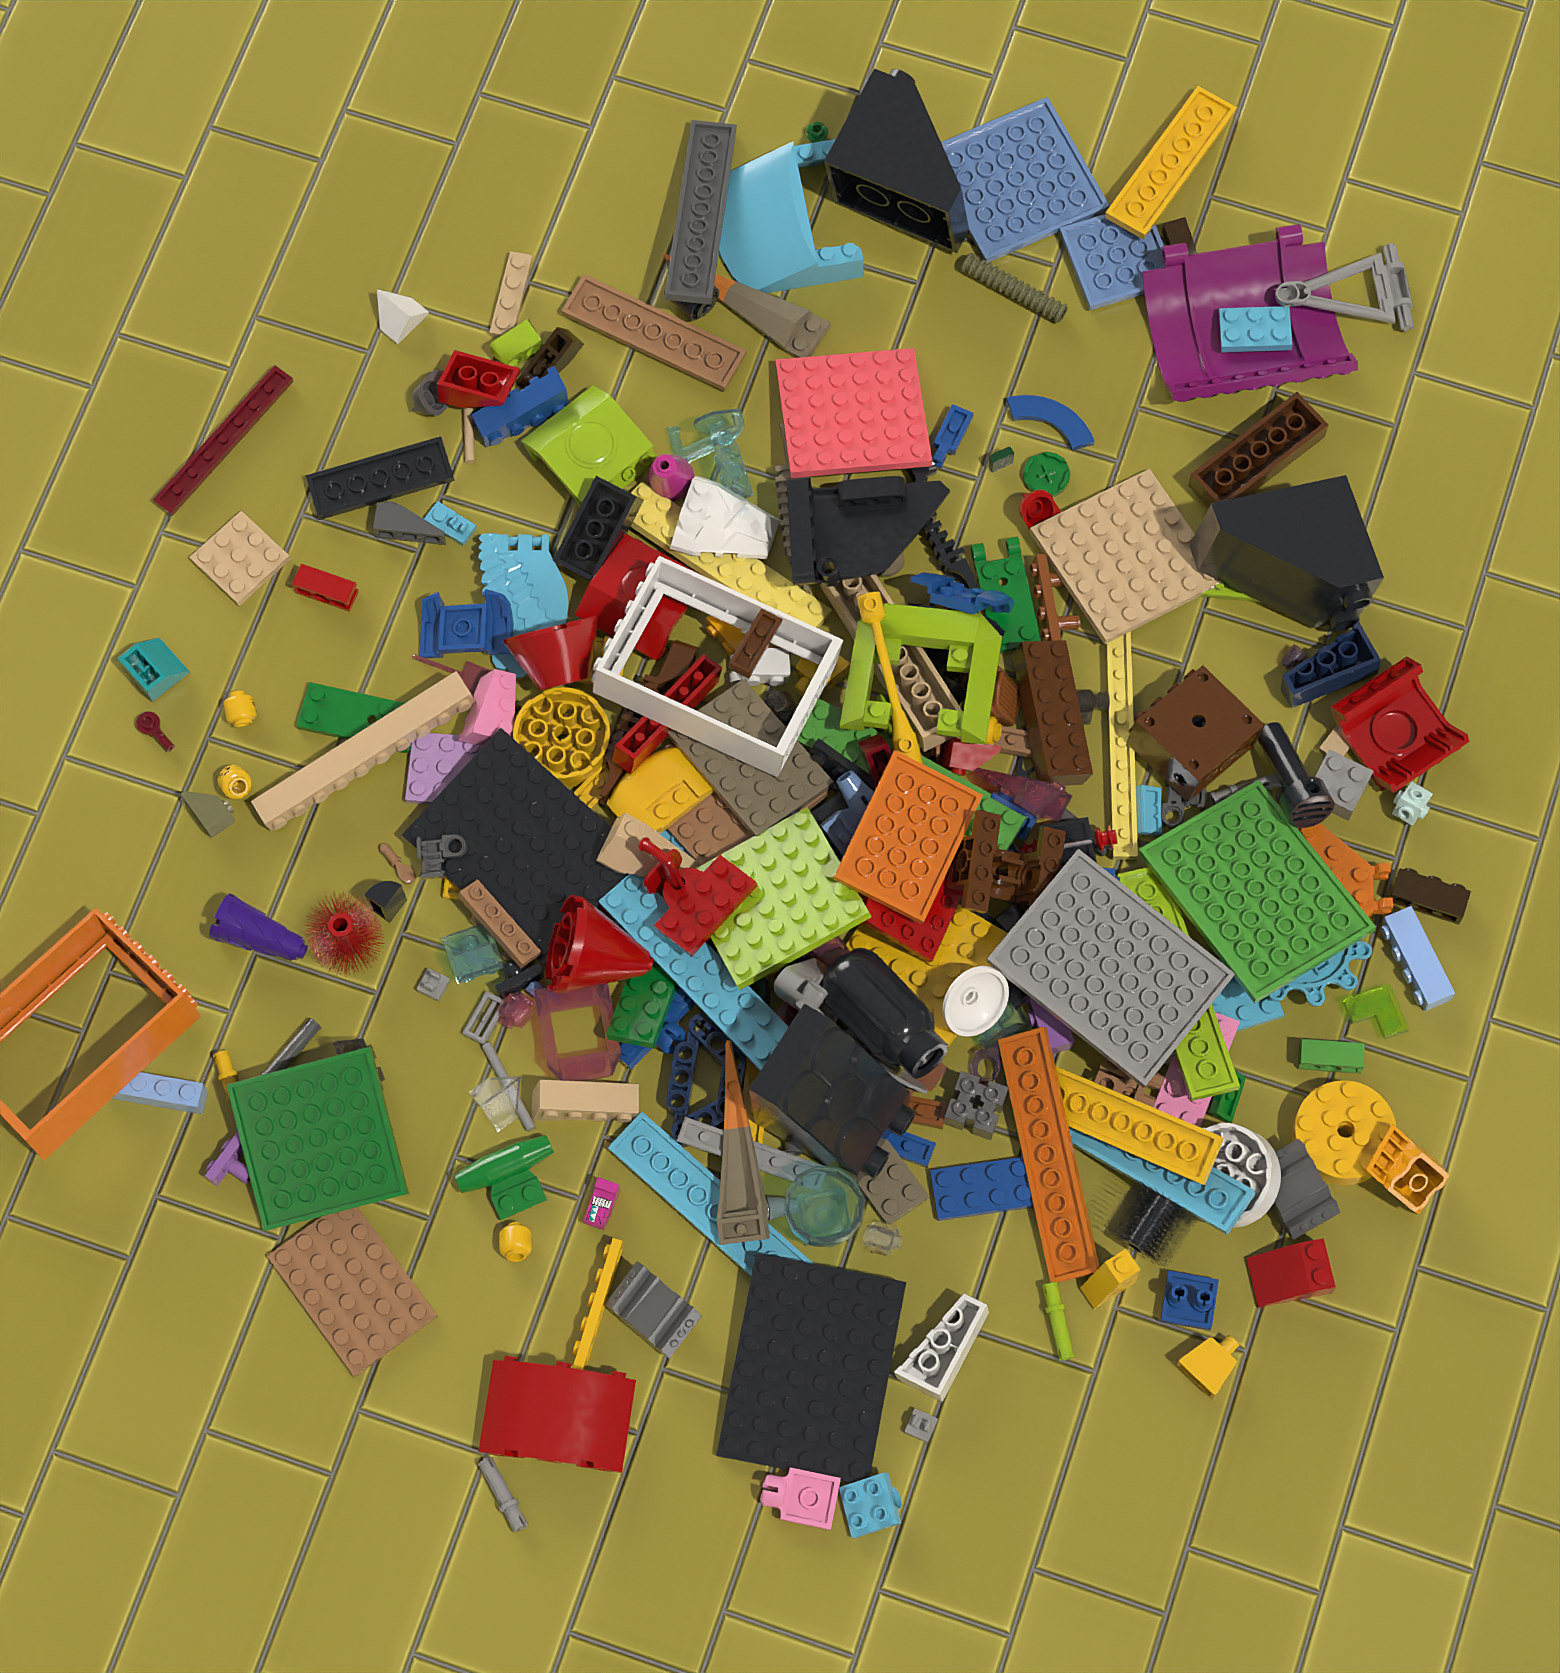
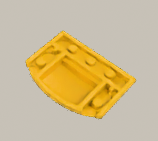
M671 747L649 755L632 774L626 772L615 785L610 800L608 799L607 806L617 818L627 813L661 834L711 795L714 790L677 747Z

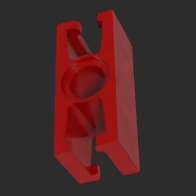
M302 563L292 583L296 594L348 612L351 611L359 593V590L356 588V582Z

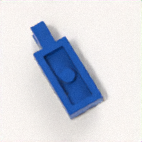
M952 404L933 442V447L938 448L933 457L935 466L942 468L947 454L955 455L973 419V412Z

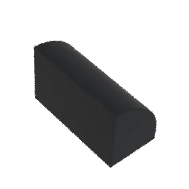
M394 881L379 882L369 888L364 895L371 911L376 912L377 915L389 923L407 901L402 885Z

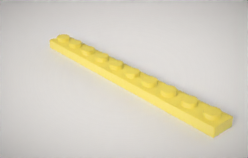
M1130 631L1106 644L1112 830H1116L1118 844H1114V850L1112 849L1113 860L1138 858L1135 750L1126 743L1130 735L1128 731L1134 725Z

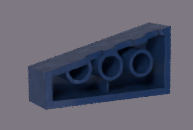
M1358 622L1347 633L1339 635L1330 645L1319 649L1317 654L1310 659H1305L1282 676L1281 691L1292 709L1377 675L1381 659L1360 622Z

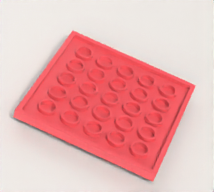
M914 348L776 359V373L791 478L932 466V456Z

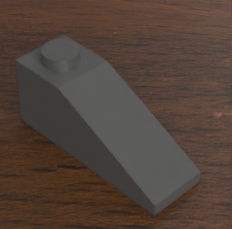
M377 502L373 525L376 538L446 545L445 534L441 529L395 502Z

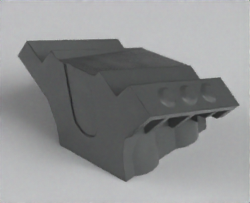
M1299 1138L1275 1152L1280 1164L1281 1182L1278 1195L1271 1206L1280 1226L1285 1228L1287 1234L1293 1240L1340 1213L1337 1201L1331 1196L1329 1187L1323 1181L1313 1159L1307 1153L1305 1144Z
M639 1262L635 1263L605 1303L625 1325L651 1347L657 1349L669 1359L702 1317L693 1306L689 1305L676 1292H673Z

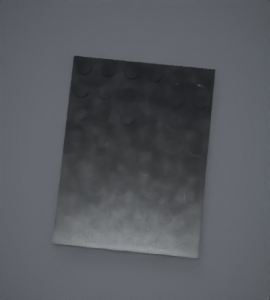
M502 728L490 738L402 834L416 849L418 837H421L422 841L442 840V835L456 834L461 836L467 842L466 853L460 858L444 859V863H441L442 871L444 870L445 875L461 890L479 880L540 949L541 953L536 959L544 966L546 965L555 923L560 924L563 916L566 914L560 912L566 899L570 895L581 896L598 908L600 906L598 901L628 875V873H617L596 861L611 827ZM453 840L449 844V850L452 853H457L462 849L460 840Z
M756 1253L716 1456L789 1470V1468L838 1477L841 1478L840 1481L850 1483L869 1478L906 1282Z

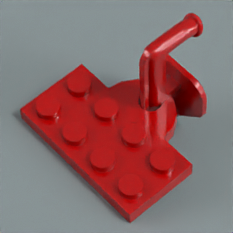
M648 837L642 838L638 844L639 850L647 852L659 861L647 874L644 880V887L649 894L663 891L665 903L669 907L668 911L654 924V927L690 957L700 949L758 886L754 879L722 855H719L704 872L696 868H683L679 870L682 856L678 850L672 849L665 853L653 844Z

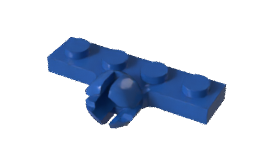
M679 986L676 989L655 1046L665 1053H674L675 1046L672 1045L673 1040L677 1044L685 1042L686 1033L677 1023L695 1005ZM621 1042L612 1053L614 1057L632 1070L652 1048Z

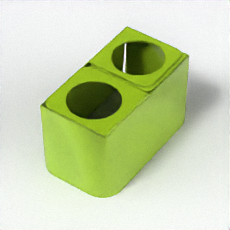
M526 319L495 339L489 345L490 353L498 362L516 367L535 355L543 345L542 339L530 320Z

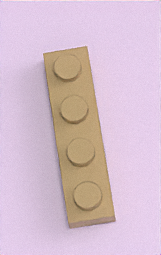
M510 251L489 332L490 337L498 338L517 326L533 263V255Z

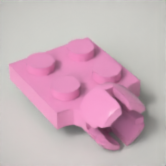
M789 1468V1473L786 1477L767 1475L762 1488L776 1492L763 1490L760 1498L761 1504L777 1508L780 1511L779 1520L831 1530L841 1478L795 1468Z

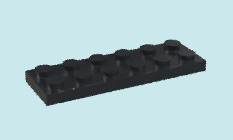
M441 436L306 475L319 520L455 481Z

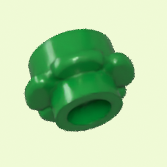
M821 122L809 124L806 128L807 138L812 143L824 141L826 135H828V128L823 126Z

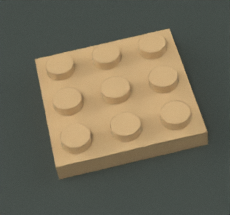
M242 511L189 557L191 562L238 606L291 560L290 556Z

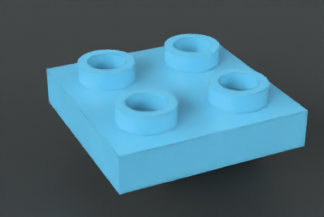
M881 1473L839 1487L852 1538L862 1537L901 1524L898 1512L902 1506L901 1497L897 1489L892 1487L888 1473Z

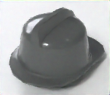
M442 370L430 372L414 389L412 393L413 411H419L424 415L432 414L439 416L449 406L439 402L437 383L443 373Z

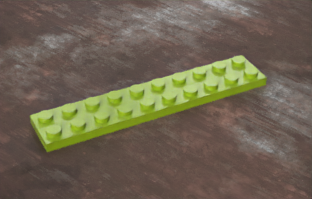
M1149 867L1117 874L1123 885L1189 936L1179 905ZM1211 1004L1174 1050L1191 1101L1236 1091L1240 1088L1220 1025Z

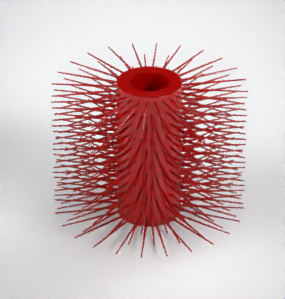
M341 896L340 903L336 902L335 905L333 902L336 914L334 913L333 915L324 903L327 910H322L328 916L323 917V914L319 911L318 913L321 915V918L314 919L321 922L315 921L317 923L314 924H320L318 925L320 927L312 926L315 928H307L312 929L307 930V932L317 934L315 937L308 936L312 940L318 939L315 940L317 941L315 942L316 944L311 943V949L316 955L322 952L325 953L322 956L325 955L328 957L327 959L333 961L331 966L336 965L337 962L341 966L343 961L344 965L346 963V973L349 963L350 975V967L354 969V965L350 966V963L353 964L354 962L357 968L354 955L358 960L357 954L366 966L362 956L365 954L370 955L368 950L374 947L372 945L380 946L377 944H385L373 941L372 939H376L373 937H385H382L381 933L374 931L380 927L382 928L377 920L373 919V922H377L380 927L373 925V922L369 919L370 917L365 915L368 912L365 913L357 905L353 910L351 903L349 909L350 901L348 899L345 908V901L343 902Z

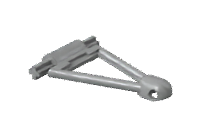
M1393 243L1382 247L1386 265L1383 264L1381 253H1378L1305 282H1285L1277 288L1275 293L1277 303L1283 307L1304 305L1393 324L1395 323V312L1397 313L1400 330L1407 332L1409 329L1414 328L1410 311L1413 307L1406 270L1404 263L1399 261L1397 247ZM1371 269L1380 309L1312 296L1311 291Z

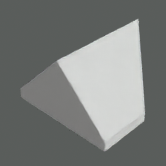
M377 289L380 331L398 345L429 312L413 298Z

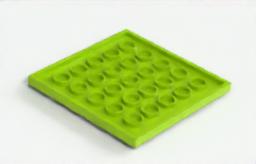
M808 807L766 829L759 836H753L721 854L754 879L758 885L711 936L739 990L871 918L858 892L833 880L840 861ZM716 858L696 869L704 872Z

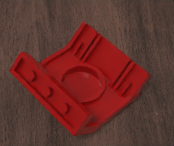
M625 534L589 583L575 615L581 619L597 616V628L614 637L616 634L614 632L615 626L619 619L624 620L626 606L630 600H635L637 586L640 581L645 582L647 578L645 574L651 562L655 564L657 558L661 556L680 566L687 567L644 544L641 540ZM663 594L634 649L654 660L664 657L668 649L665 645L674 627L689 608V605Z
M1407 656L1330 707L1340 736L1360 763L1373 770L1371 778L1380 790L1388 789L1393 793L1470 742L1468 734L1451 725L1436 707L1420 683L1418 675L1423 673L1421 664Z

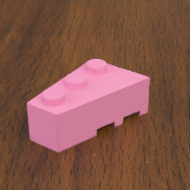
M494 669L480 678L473 696L476 702L473 703L470 713L466 716L464 721L466 724L463 732L459 735L458 741L484 746L500 728L513 738L516 674Z

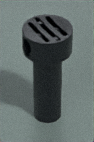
M1278 722L1266 724L1258 738V742L1284 789L1280 796L1281 807L1291 825L1296 828H1308L1319 824L1333 811L1334 800L1323 780L1309 776L1282 724Z

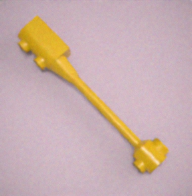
M870 592L857 597L862 622L871 625L892 706L893 749L923 764L916 733L913 732L900 704L880 624L886 617L880 592Z

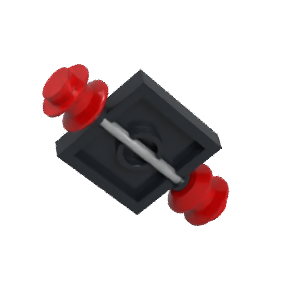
M1089 817L1040 825V827L1046 826L1066 831L1061 866H1065L1078 849L1097 863L1095 845L1103 852L1105 846L1110 845L1114 850V844H1118L1116 830H1111L1110 825L1107 831L1103 832L1098 827L1095 837L1092 836ZM1034 839L1032 845H1027L1023 841V846L1019 847V853L1036 852L1038 841Z

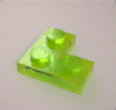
M1391 984L1346 998L1343 1001L1351 1024L1375 1017L1384 1039L1408 1032L1409 1030Z

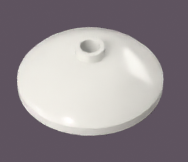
M989 966L974 967L962 973L951 984L943 1001L942 1013L946 1025L953 1032L961 1036H975L991 1028L1003 1014L1008 1002L1009 987L1005 977L998 970Z

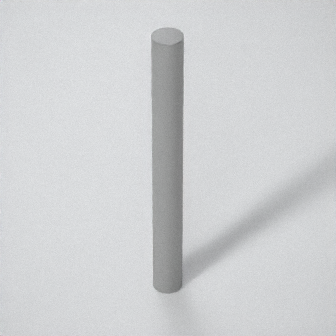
M491 1042L485 1043L482 1048L526 1131H532L536 1128Z

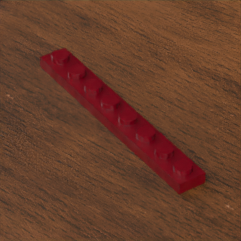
M274 365L153 499L154 504L170 516H173L294 382L293 378Z

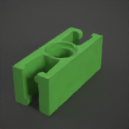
M1302 1039L1301 1044H1299L1298 1069L1361 1074L1364 1068L1365 1043Z

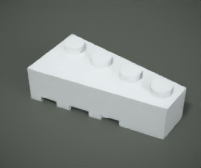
M963 1294L942 1318L943 1320L935 1329L929 1332L926 1336L927 1338L920 1346L913 1350L904 1364L897 1368L894 1372L897 1380L943 1402L989 1314L987 1305Z

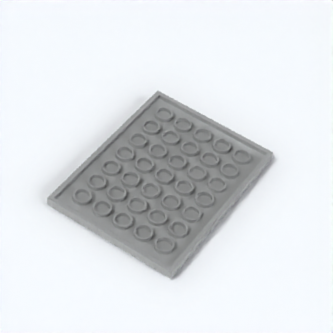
M1079 849L986 960L987 963L1143 1088L1235 975L1233 971Z

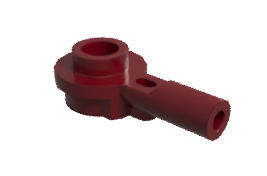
M150 711L140 714L136 721L139 732L150 737L154 736L167 752L171 751L175 745L161 731L158 715Z

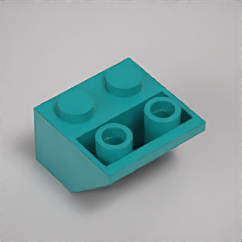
M160 638L136 643L118 658L124 671L152 702L190 673Z

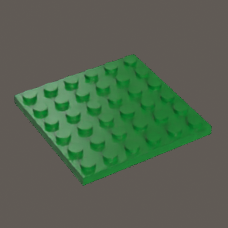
M372 1047L226 1085L263 1231L409 1194Z

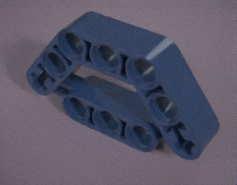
M701 1014L695 1015L690 1019L687 1041L681 1042L675 1047L666 1098L668 1111L674 1116L672 1137L682 1147L689 1146L677 1141L685 1117L696 1121L708 1117L712 1120L710 1126L719 1129L724 1128L725 1114L721 1112V1109L725 1106L726 1042L731 1040L718 1027L709 1023ZM697 1025H698L699 1027H703V1026H704V1027H705V1033H704L702 1030H700V1029H699L698 1031H696V1026H697ZM715 1041L724 1043L723 1048L719 1050L713 1049L711 1045ZM731 1041L735 1058H739L742 1061L737 1066L743 1092L746 1057ZM700 1046L722 1067L718 1096L716 1101L688 1115ZM684 1051H689L693 1054L688 1060H683L679 1056ZM679 1075H686L689 1078L684 1084H679L675 1080ZM675 1099L685 1101L684 1105L680 1108H675L671 1104Z

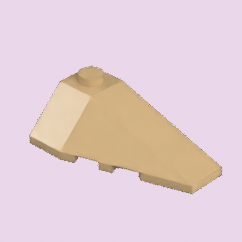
M627 813L616 818L596 860L617 873L634 874L646 878L647 874L659 862L650 854L638 848L640 840L648 837L653 844L665 853L672 849L680 852L682 863L679 870L683 868H698L700 866L696 860L647 824Z

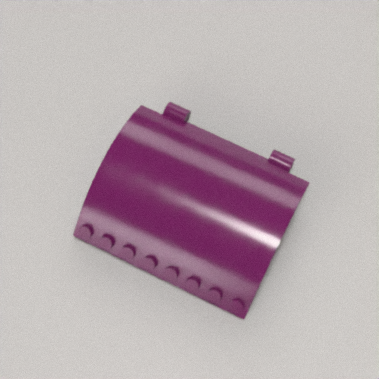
M1294 224L1276 227V241L1191 255L1188 253L1186 243L1162 246V260L1165 268L1142 271L1149 328L1157 363L1164 384L1173 401L1186 402L1190 398L1195 397L1209 398L1213 394H1233L1237 390H1256L1261 386L1267 385L1275 387L1285 382L1299 383L1309 378L1323 379L1328 377V375H1347L1351 371L1358 370V361L1347 350L1335 312L1304 305L1289 307L1292 350L1221 352L1219 308L1280 307L1281 305L1276 301L1275 293L1281 284L1291 281L1305 282L1328 273L1324 241L1302 245L1303 233L1301 225ZM1330 285L1311 291V295L1332 299Z

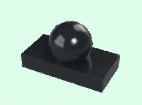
M509 960L503 967V976L506 980L495 985L499 997L505 999L527 988L531 982H538L544 979L545 975L540 963L527 969L526 965L520 968L514 960Z

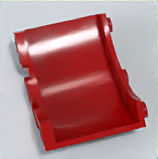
M504 1356V1360H493L478 1452L502 1457L534 1458L538 1461L559 1464L568 1463L574 1464L577 1467L622 1473L636 1380L626 1378L627 1373L611 1371V1375L574 1369L571 1368V1363L559 1361L554 1366L519 1362V1358Z

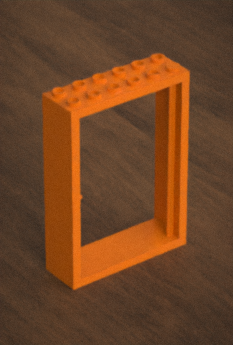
M97 908L93 909L0 993V1043L106 947L154 992L166 1006L32 1129L29 1130L0 1100V1116L43 1160L47 1159L201 1017L196 1010V1007L199 1005L190 996L186 988L182 984L178 985L174 981L175 978L166 969L163 970L157 960L152 955H148L136 940L133 941L128 932L122 926L119 927L107 912L102 914Z

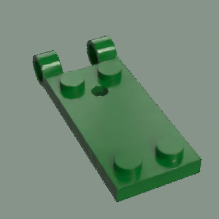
M1018 536L1005 539L1009 558L987 562L984 544L971 545V554L979 588L985 591L997 590L1004 592L1015 601L1009 613L993 612L992 605L984 609L985 616L996 621L1005 631L1002 637L1000 654L1014 651L1024 641H1041ZM1006 579L1008 584L1001 586L999 580Z
M309 682L296 727L300 730L348 740L373 724L368 722L369 717H376L375 722H377L406 702H398ZM412 742L410 743V746L407 749L397 752L409 753Z

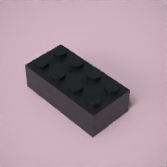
M595 476L553 561L592 580L623 536L628 533L644 500L601 477Z

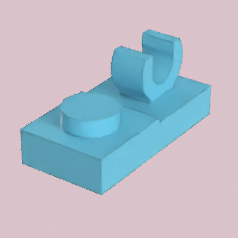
M438 501L424 518V520L444 531L445 536L461 546L466 544L477 529L475 524Z

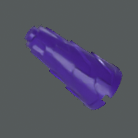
M230 893L225 896L214 917L216 919L215 925H211L209 938L215 941L228 943L249 951L255 950L267 955L278 956L289 961L298 960V958L303 959L308 949V946L305 945V940L302 939L303 937L288 930L282 924L267 917L266 913L243 902L237 896Z

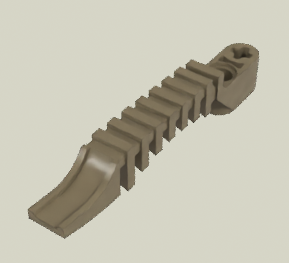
M780 423L786 463L775 466V485L784 556L787 555V561L792 565L786 478H791L784 424ZM811 584L803 585V590L806 593L810 594Z

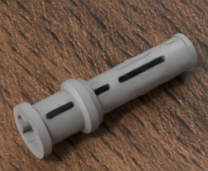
M1274 772L1239 786L1228 785L1227 789L1216 793L1211 791L1208 793V799L1212 807L1224 800L1223 798L1226 799V797L1233 795L1257 780L1265 784L1263 786L1267 791L1281 787V784Z

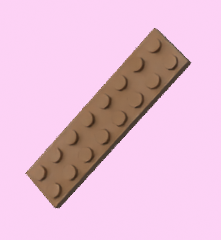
M583 274L561 310L563 316L724 392L747 355V350Z

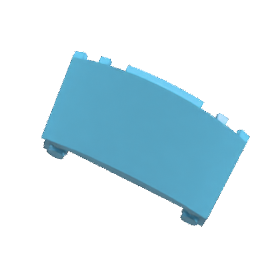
M836 139L794 146L793 142L730 172L719 253L734 281L764 293H772L863 277V255L861 249L855 244L847 243L841 246L824 247L815 250L798 169L800 167L824 164V160Z

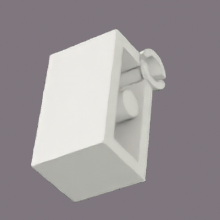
M767 648L749 679L731 670L729 674L730 685L734 686L743 679L750 686H757L760 683H770L771 686L786 684L791 675L789 651L783 648Z

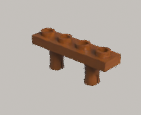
M1037 554L1033 562L1030 563V576L1034 577L1033 593L1034 598L1038 599L1039 603L1037 616L1038 620L1042 621L1043 626L1041 638L1042 641L1061 640L1060 631L1078 630L1080 628L1079 615H1057L1052 587L1065 585L1056 572L1050 573L1046 554Z

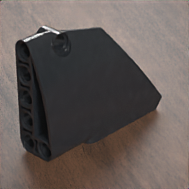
M901 476L843 480L837 484V487L812 488L811 478L808 477L786 478L793 586L821 583L826 587H832L840 580L884 573L927 524L950 493V489L941 481L906 483L905 478ZM826 570H833V571H834V572L831 573V574H825V573H824Z

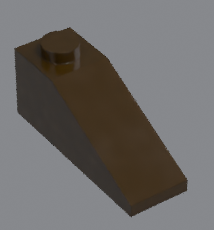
M556 327L515 382L524 389L530 384L529 380L536 376L539 379L549 374L547 370L555 366L558 373L561 372L573 360L584 343L568 329Z

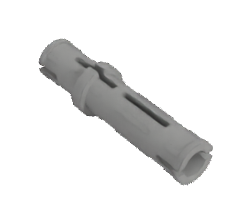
M493 1457L484 1459L478 1466L498 1500L500 1512L505 1514L514 1533L523 1530L529 1524L520 1511L517 1498H514Z

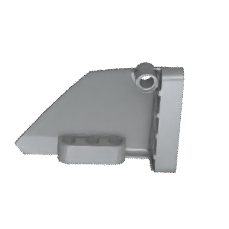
M817 958L787 966L782 970L774 983V991L778 997L798 1011H800L805 1003L827 1016L851 1039L863 1047L898 1082L924 1094L928 1092L923 1083L912 1078L901 1067H893L881 1062L850 1029L844 1028L842 1021L827 1005L822 1003L828 994L821 985L826 968L828 967Z

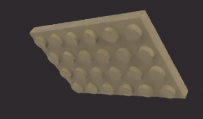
M744 679L698 710V712L776 748L786 730L785 725ZM670 729L667 732L669 739L753 836H759L766 829L795 814L834 786V781L818 763L812 760V756L798 740L777 778L676 730Z

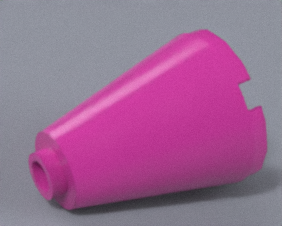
M664 454L658 456L651 465L648 472V484L659 496L668 498L671 501H677L687 495L695 474L691 464L685 458L674 454Z

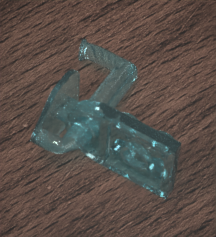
M741 409L713 411L697 418L693 422L694 428L710 436L683 448L680 440L679 431L681 428L676 426L667 428L674 455H679L688 462H691L715 451L713 457L722 473L720 475L722 485L745 499L754 495L739 447L735 441L745 425Z

